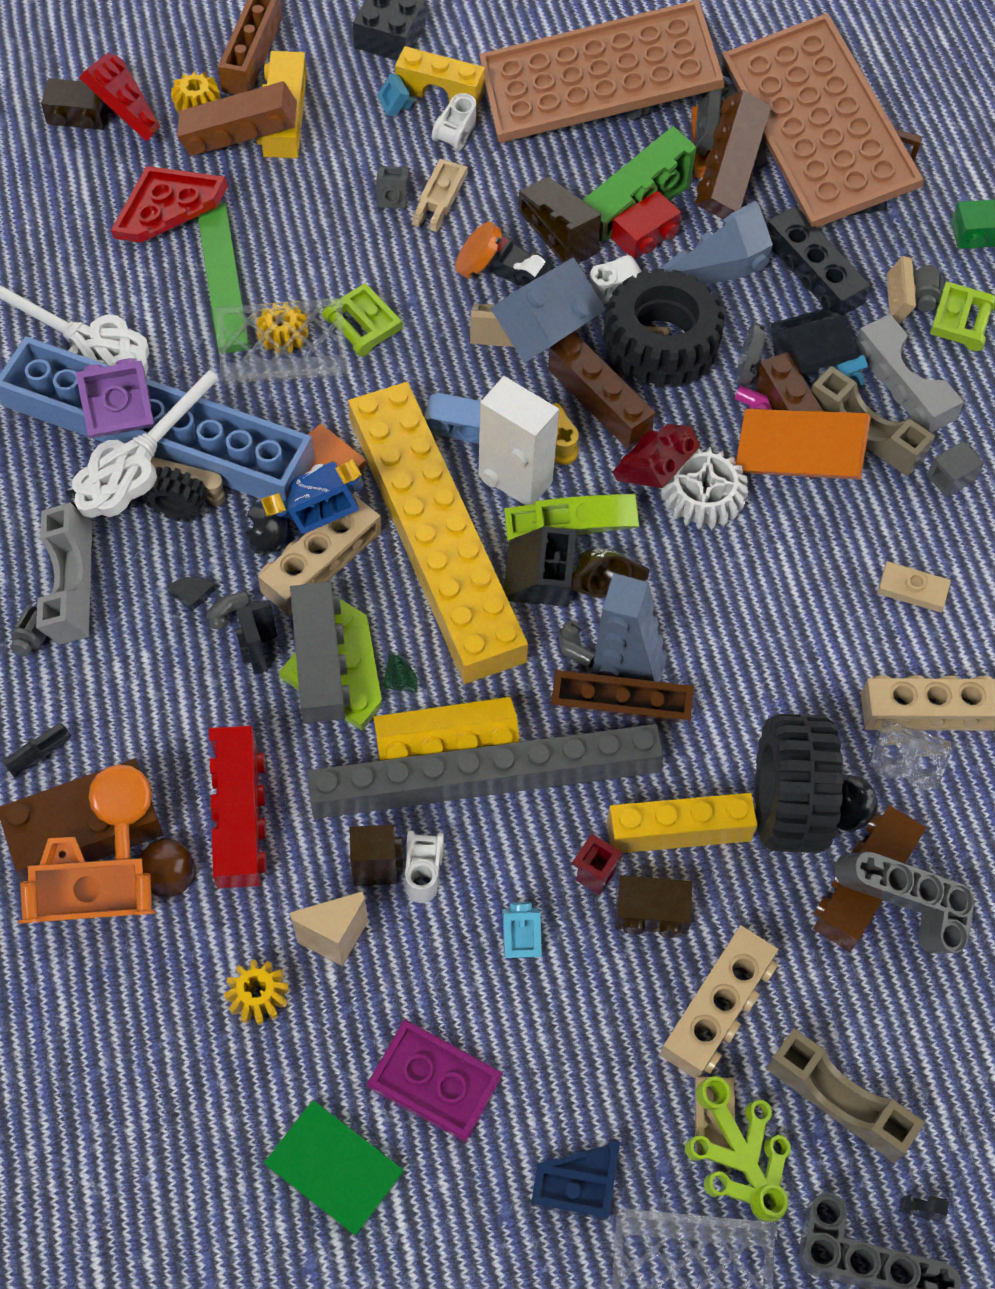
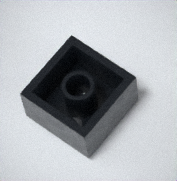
M365 0L353 21L354 49L398 60L404 46L415 47L426 26L425 0Z

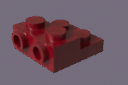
M666 424L658 432L649 431L644 434L640 442L622 458L612 473L619 482L663 488L698 450L700 444L691 426Z

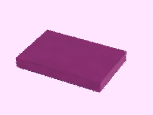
M404 1019L366 1086L373 1092L462 1142L467 1143L501 1081L503 1073Z

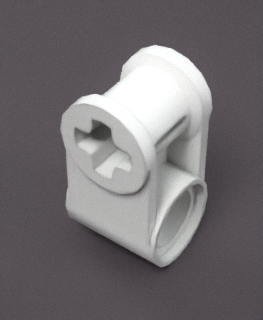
M460 93L451 99L443 114L435 122L432 131L433 141L439 142L441 140L453 145L454 149L458 151L464 147L468 136L476 126V101L473 96Z
M623 256L617 260L594 266L590 272L591 286L602 304L605 305L609 302V298L612 297V292L617 286L632 275L636 278L637 274L642 271L632 256Z
M408 830L405 883L406 893L414 902L427 903L437 894L440 865H442L444 833H438L437 836L416 835L414 831ZM418 877H426L430 880L428 884L422 886L413 883L414 879Z

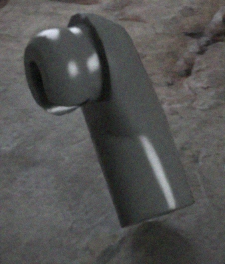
M247 591L220 597L207 611L206 617L210 620V627L213 629L226 627L228 624L226 615L249 603Z
M574 621L565 622L558 634L562 653L579 664L590 668L594 662L595 653L581 646L579 636L581 628L579 624Z

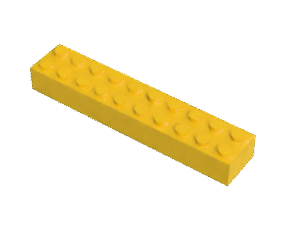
M408 381L348 400L350 424L463 683L467 684L527 663V640Z

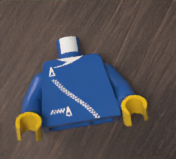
M353 459L341 466H337L335 462L325 465L317 464L312 467L311 471L296 477L292 481L291 491L284 501L280 493L262 498L261 502L266 516L275 514L290 520L293 519L303 535L359 510L352 492H358L362 489L364 485L363 478L361 477L362 474Z

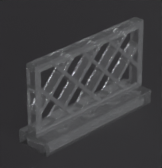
M341 298L215 307L221 367L220 376L223 385L348 376ZM322 307H336V320L329 328L315 318ZM315 308L312 313H309L306 309ZM293 309H299L308 316L297 331L284 320V317ZM284 310L280 316L274 311ZM268 311L277 319L266 332L262 331L252 322L259 312ZM253 312L249 318L243 314ZM223 314H238L245 320L244 324L234 335L224 327ZM311 320L325 331L314 345L300 334ZM280 322L294 333L283 347L269 337ZM248 325L252 326L262 335L252 349H249L238 339ZM336 325L338 330V337L332 332ZM225 333L231 337L227 343H225ZM330 335L339 343L340 355L326 356L317 348ZM297 337L311 348L303 358H294L286 351ZM267 339L280 351L272 360L263 361L255 354V351ZM234 342L238 343L248 352L241 362L227 363L226 351ZM315 351L320 357L310 356ZM282 354H284L285 356H287V357L289 358V359H280V360H278V359L281 357ZM251 356H253L257 360L247 362Z
M615 1208L611 1289H620V1283L632 1272L646 1289H659L672 1276L683 1289H689L676 1272L693 1257L708 1274L694 1289H703L711 1280L720 1289H726L717 1278V1275L732 1261L737 1264L748 1278L738 1289H747L751 1284L757 1289H773L775 1239L777 1240V1223ZM623 1234L640 1235L650 1247L634 1264L622 1252ZM647 1236L663 1238L653 1245ZM670 1238L679 1239L690 1252L673 1268L658 1251ZM687 1240H697L702 1242L699 1243L693 1249V1247L688 1243ZM709 1242H718L729 1257L712 1271L698 1255V1252ZM726 1243L741 1244V1246L733 1252ZM749 1245L764 1247V1265L752 1275L737 1256ZM654 1253L669 1272L651 1287L637 1268ZM623 1259L624 1262L628 1265L629 1269H627L621 1275V1266ZM762 1274H763V1287H762V1286L758 1283V1281L756 1280V1279H757L758 1277H760Z

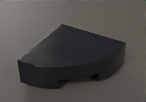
M200 577L182 578L167 586L168 593L191 611L197 608L216 590L214 583Z
M907 1195L901 1198L899 1212L938 1222L947 1216L949 1201L934 1196H929L928 1201L914 1198L913 1195Z

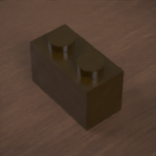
M48 78L41 102L47 125L104 129L109 106L82 81Z
M394 824L349 827L350 864L354 886L397 884V872H404L402 837H395Z
M619 876L616 889L615 929H623L624 933L631 935H640L645 933V931L659 932L661 936L667 938H677L681 934L687 935L691 925L692 881Z

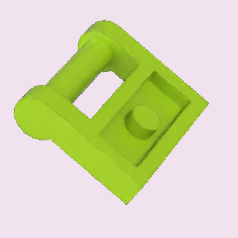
M946 281L930 334L965 344L972 351L982 350L986 342L984 334L989 316L995 309V296ZM971 304L976 305L979 309L973 331L965 329Z
M366 283L329 304L322 312V317L329 324L333 323L350 341L353 345V350L360 357L366 356L374 346L403 329L401 319ZM348 311L364 328L367 334L362 337L342 314Z

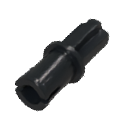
M58 723L36 739H27V744L4 758L2 762L11 775L17 778L39 761H46L45 756L68 741L71 735L63 724Z

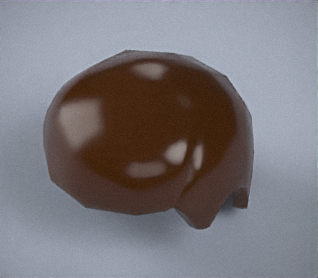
M166 838L150 843L139 855V858H142L143 873H150L151 893L156 896L173 897L184 892L194 881L195 862L188 849L179 841Z

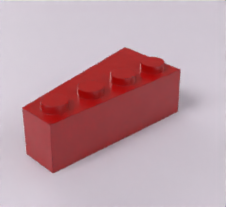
M252 725L209 728V741L212 744L216 757L209 758L213 789H216V794L211 795L213 823H216V827H212L213 878L217 889L261 886L260 874L267 873L266 852H260V840L266 839V819L260 818V806H266L265 785H259V774H265L266 771L264 752H258Z

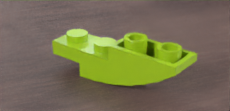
M635 494L557 498L534 501L535 504L504 508L508 541L543 526L576 530V536L639 528Z

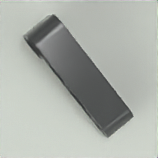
M873 852L846 854L837 860L835 876L841 885L922 913L919 942L924 951L930 954L958 953L966 947L974 908V897L967 886Z
M823 1193L818 1195L807 1206L804 1213L798 1253L801 1267L807 1273L865 1289H938V1285L927 1281L918 1285L920 1279L930 1280L938 1276L939 1283L945 1285V1289L961 1288V1278L957 1270L945 1262L844 1238L847 1209L844 1201L839 1196L833 1193ZM818 1205H825L832 1210L834 1214L832 1224H826L819 1219L817 1215ZM812 1245H820L827 1251V1264H819L812 1258ZM852 1254H858L865 1259L867 1263L866 1274H859L852 1268L850 1263ZM892 1264H897L905 1270L907 1277L905 1284H899L892 1278L890 1274Z

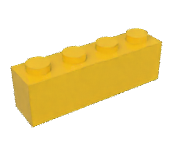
M271 51L270 62L264 65V78L267 84H262V87L282 81L286 83L297 100L295 128L257 138V145H262L263 157L298 158L307 78L305 52Z
M511 697L373 717L380 761L519 742L517 715Z
M742 793L610 805L607 816V828L610 845L623 853L751 842L757 828L752 794Z

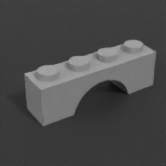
M891 314L860 328L855 342L858 355H864L876 378L886 385L891 391L894 400L904 407L912 421L932 433L957 420L964 401L946 380L924 379L912 373L905 366L901 354L908 334Z
M69 502L41 511L40 540L46 547L53 564L54 587L50 595L37 599L36 628L58 644L89 637L92 520L83 516Z

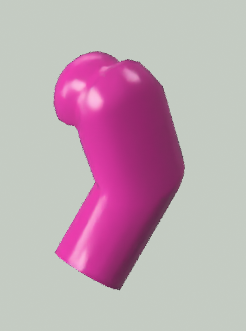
M740 385L735 400L749 405L750 409L772 410L766 395Z

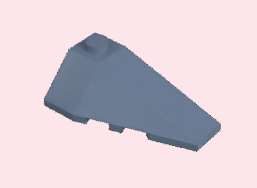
M754 201L731 213L723 219L725 225L713 235L709 231L700 237L701 241L692 251L683 250L659 269H664V272L678 270L685 276L690 274L698 279L697 282L700 284L704 282L706 285L742 278L755 271L763 270L769 263L773 244L759 204Z

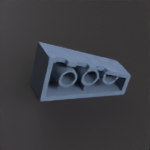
M613 573L602 608L593 674L660 682L667 654L665 650H662L663 638L657 631L659 625L658 618L653 616L654 603L648 582Z

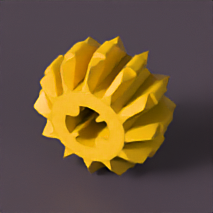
M193 71L192 75L189 76L182 73V78L174 80L173 88H171L172 102H174V107L178 114H180V110L221 99L220 90L215 79L208 77L206 72L197 75Z
M286 301L282 307H278L273 303L271 310L263 308L262 316L257 317L256 332L260 343H263L266 351L275 349V352L279 355L282 350H287L291 354L293 347L302 349L303 341L307 340L309 333L307 317H305V314H301L299 307L290 308Z
M252 959L250 961V970L246 971L243 966L238 965L236 971L239 978H227L226 982L232 989L226 991L224 997L226 1001L232 1002L229 1007L232 1015L241 1013L240 1018L243 1023L249 1022L252 1016L255 1015L257 1024L262 1025L264 1014L268 1013L272 1019L278 1017L274 1006L286 1007L287 1001L281 995L289 992V987L287 983L281 982L284 978L282 970L272 972L273 966L269 961H266L261 969H259L257 961ZM261 987L260 997H252V994H254L253 988Z

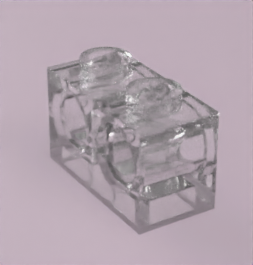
M883 719L870 754L869 766L874 767L876 773L888 778H894L895 775L908 779L907 782L914 787L938 789L952 752L951 742ZM888 745H896L902 752L899 756L890 758L885 756L882 750ZM924 756L931 757L936 761L935 765L930 769H922L917 766L916 762Z

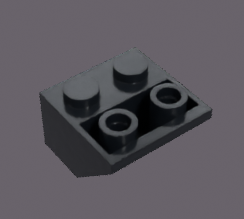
M828 308L771 323L774 356L788 352L803 375L816 374L821 368L835 367L846 361L859 358L858 350L842 316Z
M543 526L509 540L503 589L508 601L569 607L576 530Z

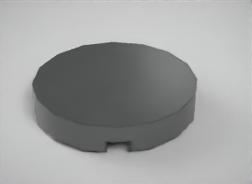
M753 322L748 330L736 370L735 381L738 384L747 386L754 377V372H750V368H754L761 357L765 340V326L763 324Z

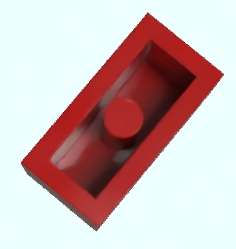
M657 190L613 218L611 239L629 256L637 259L643 254L650 253L655 246L666 239H672L677 234L681 211Z

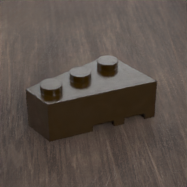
M549 176L519 191L518 212L562 263L574 257L579 264L597 254L601 214Z

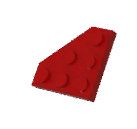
M108 52L88 67L79 79L147 142L161 126L132 74L126 69L125 62L117 55H112Z
M146 166L111 229L114 239L142 243L216 208L228 187L226 178L224 176Z

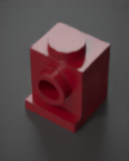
M591 834L572 861V865L578 868L576 881L600 896L618 870L623 852Z

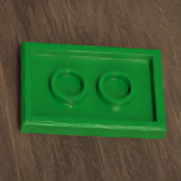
M314 1100L310 1102L264 1161V1165L355 1237L358 1236L404 1173L401 1167Z

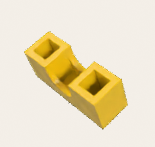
M404 46L395 65V75H399L404 86L410 89L409 95L423 98L428 85L433 84L447 92L449 103L457 94H470L476 101L477 110L485 93V67L406 46Z

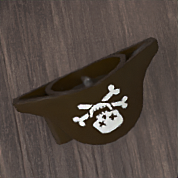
M610 549L587 550L579 556L577 571L572 575L571 589L591 597L606 598L613 573L645 581L649 577L650 569Z

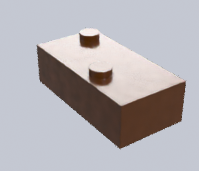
M136 758L120 763L141 771ZM102 770L0 806L1 825L15 870L22 882L28 881V866L40 865L48 838L75 837L85 862L96 861L115 854L114 826L98 819L92 811L89 802L90 785L96 775ZM152 800L145 815L129 825L130 848L164 836ZM65 851L59 852V857L64 858L66 856Z

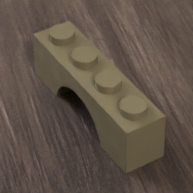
M830 366L812 385L811 391L823 412L868 413L871 419L866 449L907 477L926 458L935 435L909 418L902 422H892L875 414L862 400L857 383L833 366Z
M793 1028L766 1068L767 1071L893 1163L898 1161L907 1152L925 1124L923 1120L892 1098L874 1095L853 1083L833 1065L823 1048L795 1028Z

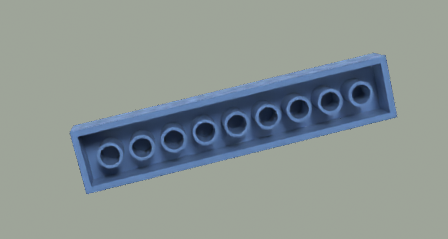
M25 336L0 373V401L3 407L88 437L75 372L83 371V368L89 365L100 364L103 367H108L109 365ZM146 379L154 424L156 425L187 392ZM200 398L157 442L154 457L215 472L221 476L224 486L260 499L280 493L284 501L291 491L292 481L309 471L315 460L312 436ZM153 427L93 439L101 442L118 439L125 444L133 440L134 437L144 433L147 434Z

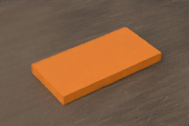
M745 409L735 466H742L743 473L861 480L871 416L868 413Z

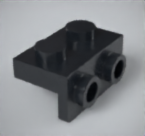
M270 600L262 602L252 601L244 607L236 609L240 628L235 629L243 663L244 665L251 663L253 673L256 675L267 672L261 642L276 638L277 631Z

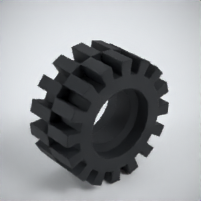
M165 466L164 469L157 467L156 482L143 495V501L147 502L146 505L149 508L154 507V512L157 514L160 512L164 513L163 517L169 519L171 516L175 521L179 522L180 519L184 522L196 520L207 496L204 484H199L200 480L197 478H190L191 474L188 472L185 474L180 473L181 469L175 468L172 471L168 466Z

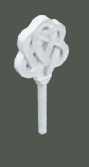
M0 286L1 300L63 333L64 338L72 346L68 350L69 352L109 366L116 365V362L119 360L132 358L135 361L142 362L146 376L149 368L147 362L149 355L147 339L140 333L128 329L126 322L119 316L105 315L98 317L90 326L84 325L82 322L68 323L7 288Z
M208 370L147 434L144 433L134 437L133 440L125 444L118 439L107 440L96 447L91 454L88 466L80 470L72 481V488L76 492L74 503L83 516L92 518L100 515L107 517L119 515L127 508L132 499L144 495L154 486L157 473L150 461L156 452L157 442L218 380L214 372Z

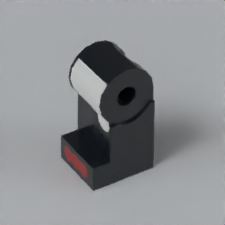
M504 234L496 242L498 244L497 251L489 262V272L521 286L527 285L549 271V264L544 257L537 253H529L513 245V239Z

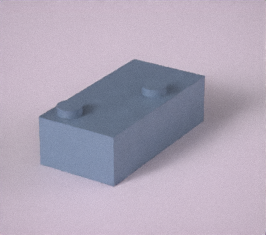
M574 257L516 290L490 308L524 363L606 310Z

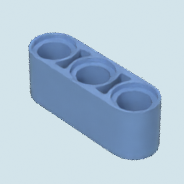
M443 393L432 394L424 415L431 433L437 436L479 444L481 401Z

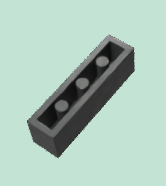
M331 582L290 586L303 723L345 719L344 706H351L349 685H342L341 675H347L346 655L338 653V645L344 644L342 624L335 623V615L341 614L339 594H332Z

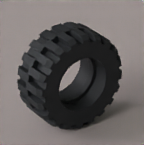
M655 269L651 273L648 270L639 272L636 278L632 275L617 286L612 292V297L609 298L603 331L604 348L606 354L611 356L610 361L617 369L621 367V372L627 377L631 378L633 376L637 378L638 383L646 385V382L654 384V387L660 388L668 384L671 387L681 386L684 381L688 384L697 380L698 375H704L717 358L725 325L724 309L720 306L721 302L716 294H711V288L704 282L700 284L697 282L698 279L690 274L688 276L682 275L681 271L678 270L664 272V269ZM650 321L669 322L681 328L685 333L661 335L648 330L642 324Z
M776 713L765 721L761 731L762 736L759 739V750L756 758L754 795L757 831L760 834L759 839L763 846L771 851L821 853L832 845L841 815L843 755L840 749L841 741L838 737V729L834 722L826 716Z

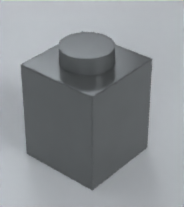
M962 441L935 457L926 476L948 498L976 481L984 462L975 450H972Z

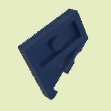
M612 1141L602 1147L588 1151L582 1150L572 1153L568 1157L555 1158L538 1163L531 1206L608 1221L620 1142Z

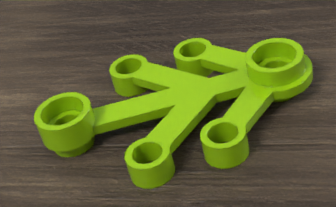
M710 1077L701 1081L696 1089L697 1100L703 1108L711 1110L731 1150L710 1143L708 1138L698 1135L687 1140L685 1143V1153L693 1161L708 1159L744 1172L750 1186L731 1181L724 1172L718 1171L710 1173L705 1177L704 1189L706 1193L711 1197L726 1195L750 1204L753 1214L761 1221H778L784 1216L788 1207V1197L784 1189L780 1187L785 1158L790 1154L791 1145L789 1140L782 1135L769 1137L765 1141L764 1151L769 1158L764 1177L758 1162L766 1122L772 1116L770 1105L764 1100H756L746 1106L745 1116L749 1121V1127L745 1141L727 1107L731 1097L730 1087L727 1082L720 1077ZM707 1088L711 1089L714 1093L713 1101H709L707 1098ZM755 1106L760 1107L762 1110L761 1119L755 1115ZM696 1141L702 1145L703 1151L701 1155H698L694 1150V1143ZM775 1141L781 1146L780 1154L774 1151L773 1144ZM715 1177L721 1181L722 1187L719 1192L713 1186ZM764 1195H767L771 1201L769 1209L764 1205Z

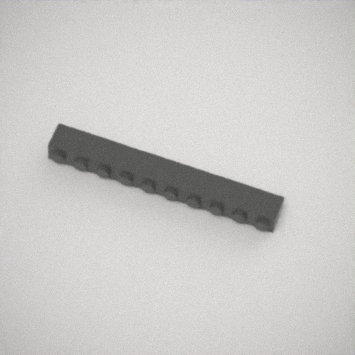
M657 724L307 770L313 818L320 819L659 773L664 755Z

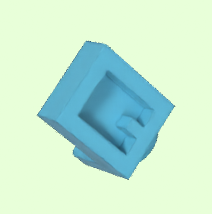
M530 902L510 903V909H502L504 957H542L541 916L539 909L532 908Z

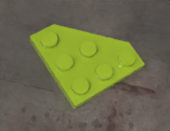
M340 599L341 614L335 615V623L342 624L344 644L338 645V653L346 655L347 675H341L342 685H349L351 706H344V720L362 731L381 708L382 698L367 615ZM295 652L279 671V676L282 680L299 690Z

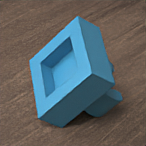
M389 74L377 97L386 114L397 117L401 108L410 109L415 99L409 97L408 92L410 89L404 86L400 76L395 74Z
M864 355L834 367L847 377L852 378L857 383V387L864 385V377L858 372V370L868 367Z

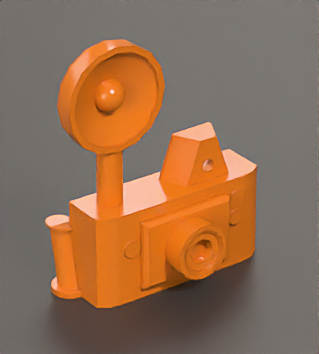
M118 764L110 766L98 773L90 785L89 802L92 811L98 819L114 826L116 860L85 862L75 837L48 838L40 865L28 866V881L20 883L22 919L18 920V924L156 914V910H152L150 873H143L142 858H130L129 825L145 815L150 807L152 797L150 783L141 771L129 765ZM60 851L66 852L64 858L59 857Z

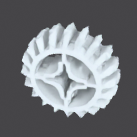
M711 447L706 452H701L698 448L671 480L661 488L662 500L666 501V510H674V519L684 517L685 526L690 522H695L698 530L703 524H707L712 530L716 522L724 527L728 519L734 520L737 517L738 511L741 512L744 508L745 499L748 495V487H746L748 482L747 476L742 475V466H734V457L724 458L723 450L718 454H714ZM703 482H705V489H706V493H705V494H703V488H704V487H702Z

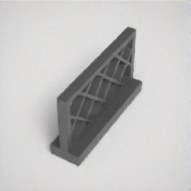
M716 53L722 75L731 78L723 64V55ZM725 79L724 88L701 93L698 97L694 145L697 147L696 153L705 156L707 151L711 150L713 146V134L719 125L720 116H722L721 107L724 99L721 96L727 95L729 97L736 94L735 91H737L735 84L730 86ZM763 137L754 162V166L760 169L765 163L766 143Z

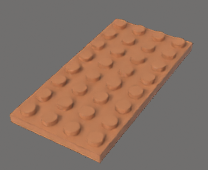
M699 0L479 54L481 65L485 67V83L499 143L724 88V78Z
M828 13L722 53L723 63L738 92L745 90L771 105L762 137L811 227L825 225L923 187L924 179Z

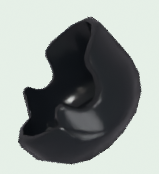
M257 502L247 513V516L253 521V528L246 531L245 535L249 538V548L255 554L261 556L275 553L282 546L287 536L288 520L275 514L266 516L262 502Z
M849 774L844 775L842 805L840 806L841 815L837 827L842 831L852 833L868 825L877 813L878 799L871 784L862 777Z

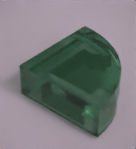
M389 653L383 683L384 689L417 693V676L413 669L402 657Z

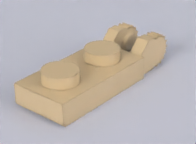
M439 159L419 198V204L413 216L412 223L414 226L420 227L425 219L427 210L434 212L430 220V231L438 232L444 215H447L467 176V166Z

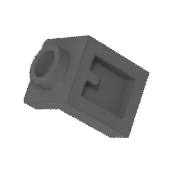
M379 166L376 178L378 207H406L408 167Z

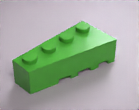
M674 126L582 200L601 214L599 241L601 243L611 238L613 218L658 190L670 201L690 188L697 147Z

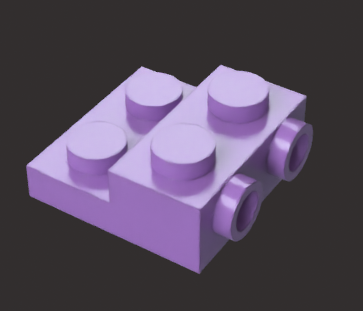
M128 358L117 361L116 365L103 367L100 364H94L84 367L83 371L75 372L87 434L90 439L155 426L145 371L141 361Z

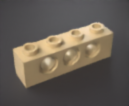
M353 494L359 506L358 511L307 532L298 541L291 542L285 548L284 553L274 562L267 563L262 568L260 575H258L261 593L288 616L292 614L290 586L329 581L382 533L380 515ZM338 530H347V531L344 532V533H337V532H336V531H338ZM317 550H323V551H324L323 553H320V554H314V553H313L314 551H317ZM293 571H300V572H301V573H299V574H297V575H290V574H289V573H291V572H293Z
M879 675L868 678L861 692L865 730L995 731V679H992L990 676H978L973 679H958L956 676L925 679L923 676L918 675L907 678H890L886 675ZM894 698L903 700L906 705L897 703ZM928 698L935 699L940 705L931 703ZM962 698L970 700L974 705L967 704Z
M740 925L663 1045L660 1056L694 1079L696 1076L700 1077L703 1071L711 1074L722 1056L716 1050L723 1040L728 1043L732 1041L741 1026L736 1021V1018L742 1009L748 1013L750 1012L760 993L755 991L756 986L761 979L768 983L779 965L773 961L779 949ZM732 969H745L749 973L750 979L746 981L739 980L733 974ZM717 997L727 999L732 1009L728 1011L718 1009L713 999ZM699 1027L708 1029L712 1034L713 1040L708 1042L699 1040L694 1034V1029Z

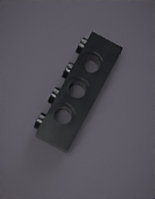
M797 206L768 220L767 229L773 244L771 251H774L783 261L785 267L797 276L803 287L818 299L823 309L828 308L844 316L864 305L870 284L816 226L811 227L805 214Z

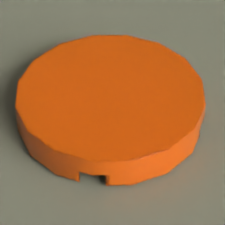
M488 221L471 234L457 257L455 264L457 273L469 279L472 278V272L478 274L489 264L497 251L498 244L495 243L496 239L502 238V232L498 226Z

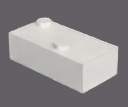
M503 376L480 402L478 476L490 487L500 489L524 505L535 504L534 501L541 497L553 481L559 408Z

